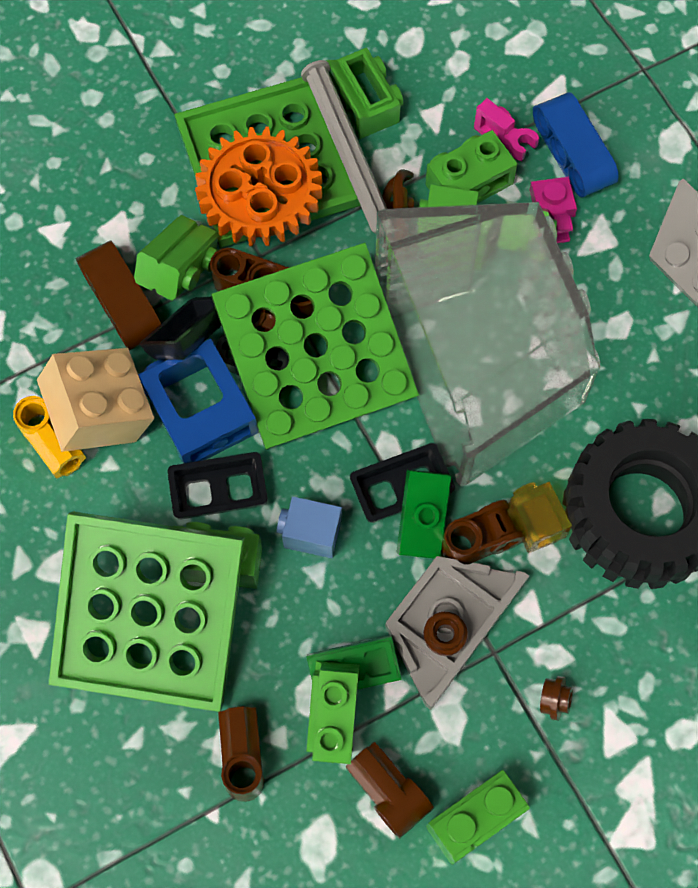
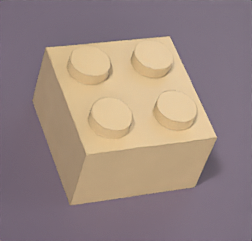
M128 348L52 354L37 378L61 452L137 442L154 420Z

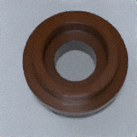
M439 612L431 616L426 622L423 632L427 647L433 653L440 656H451L458 653L464 647L468 635L464 621L458 615L451 612ZM441 628H448L453 633V639L448 642L441 641L437 636V631Z
M557 676L556 680L546 678L543 685L540 712L550 715L551 720L559 721L562 713L569 714L573 688L566 686L565 677Z

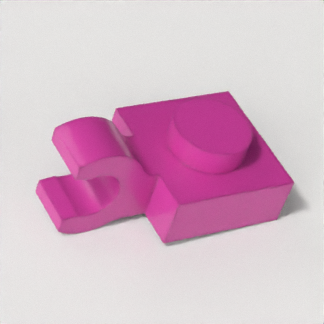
M488 98L477 106L474 129L481 135L493 130L515 159L522 161L525 158L526 149L520 146V143H527L534 149L538 146V134L528 128H515V120L504 107L495 105Z
M569 176L531 182L529 191L533 206L548 209L550 218L557 221L553 239L554 244L570 242L568 232L573 230L571 217H575L577 206Z

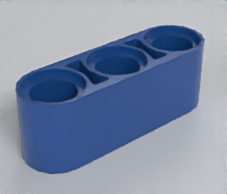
M571 92L533 107V119L540 135L565 177L569 176L571 187L579 197H585L618 182V169L613 157L580 103Z

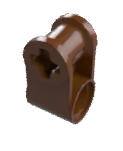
M507 500L493 502L477 512L451 522L443 536L442 557L456 559L460 563L468 565L490 555L510 550L523 542L525 536L522 531H517L507 511L510 508ZM455 536L465 537L471 543V548L467 550L458 549L452 544L451 538Z

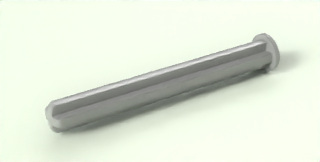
M325 60L312 62L302 70L301 77L310 85L372 232L375 234L386 232L393 224V220L329 75L330 65Z

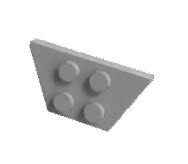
M682 179L677 185L649 258L698 307V192L685 179Z
M436 556L386 621L385 627L389 635H392L393 643L427 708L431 710L526 583L529 575L525 572L516 571L515 573L490 569L488 565L477 563L467 565L460 563L456 559ZM439 612H451L458 615L467 627L468 635L464 647L458 653L451 656H440L433 653L424 641L423 632L426 622L431 616ZM441 628L437 631V636L441 641L448 642L453 639V633L450 629Z

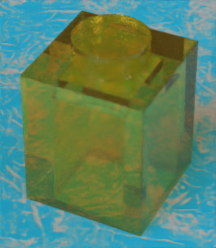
M550 481L539 486L535 482L528 483L513 492L514 496L510 499V508L507 511L517 531H522L525 536L523 544L528 554L567 537L572 525Z

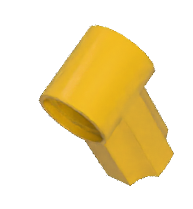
M28 396L16 404L13 410V418L16 425L55 478L69 476L79 469L81 463L86 459L85 455L81 450L61 452L43 398ZM37 415L44 416L40 424L28 426L29 421Z

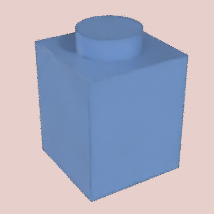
M292 496L289 510L282 508L277 525V533L282 534L284 548L333 559L342 522V507Z

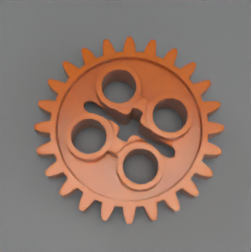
M249 127L248 137L244 138L236 130L234 131L233 142L230 143L221 137V150L209 147L210 160H200L201 172L195 175L198 186L195 188L197 200H199L201 214H206L209 226L218 224L220 236L227 234L231 230L234 243H237L243 235L247 236L249 246L254 245L257 237H262L265 246H269L270 238L274 235L283 243L285 242L284 231L289 230L293 234L298 235V222L309 225L311 223L309 212L318 213V199H322V186H320L322 185V172L318 171V159L310 157L309 146L299 149V138L297 136L286 142L284 130H281L276 137H272L269 127H265L262 135H256L254 128ZM255 160L262 161L261 163H258V164H251V163H250V162L255 161ZM285 180L293 181V183L288 185L280 184V182ZM231 187L239 188L233 192L225 191L227 188ZM259 208L270 209L269 211L264 213L256 212V210Z

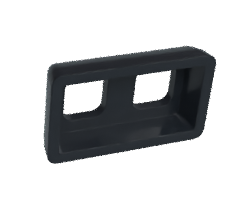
M195 297L187 301L139 343L142 349L155 360H184L221 327L212 297Z
M429 443L353 471L350 474L351 483L368 522L375 523L402 512L407 469L417 470L426 468L429 472L449 474L436 444ZM452 478L450 482L449 495L455 490V485L452 481ZM382 482H388L394 491L397 502L388 507L377 509L373 505L368 489Z
M258 452L170 466L167 470L173 515L178 519L261 507L266 504L268 499L261 455ZM248 475L251 479L252 496L240 500L229 499L227 479L234 476ZM197 482H208L212 497L211 503L204 506L190 507L186 496L187 485Z

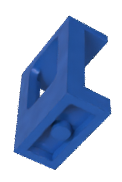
M211 339L203 342L184 360H158L148 365L144 372L138 374L144 392L149 397L174 443L182 463L206 460L258 433L256 417ZM207 367L223 394L222 400L191 417L181 418L177 414L164 388Z

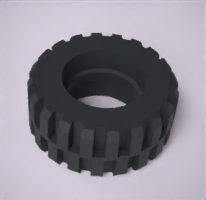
M642 419L638 427H634L632 421L619 423L614 433L612 430L606 429L597 435L593 444H588L585 447L568 479L562 504L566 506L563 514L564 526L567 529H572L569 540L575 550L584 549L586 555L583 561L591 569L596 564L600 565L606 570L602 577L612 582L620 576L626 578V587L639 589L642 583L646 582L650 589L664 588L669 581L677 584L687 579L692 572L698 571V435L692 431L689 436L678 432L680 425L667 422L665 427H659L655 419ZM628 474H646L663 481L675 492L683 510L682 526L676 533L660 537L648 536L632 530L618 518L611 506L609 488L612 482Z

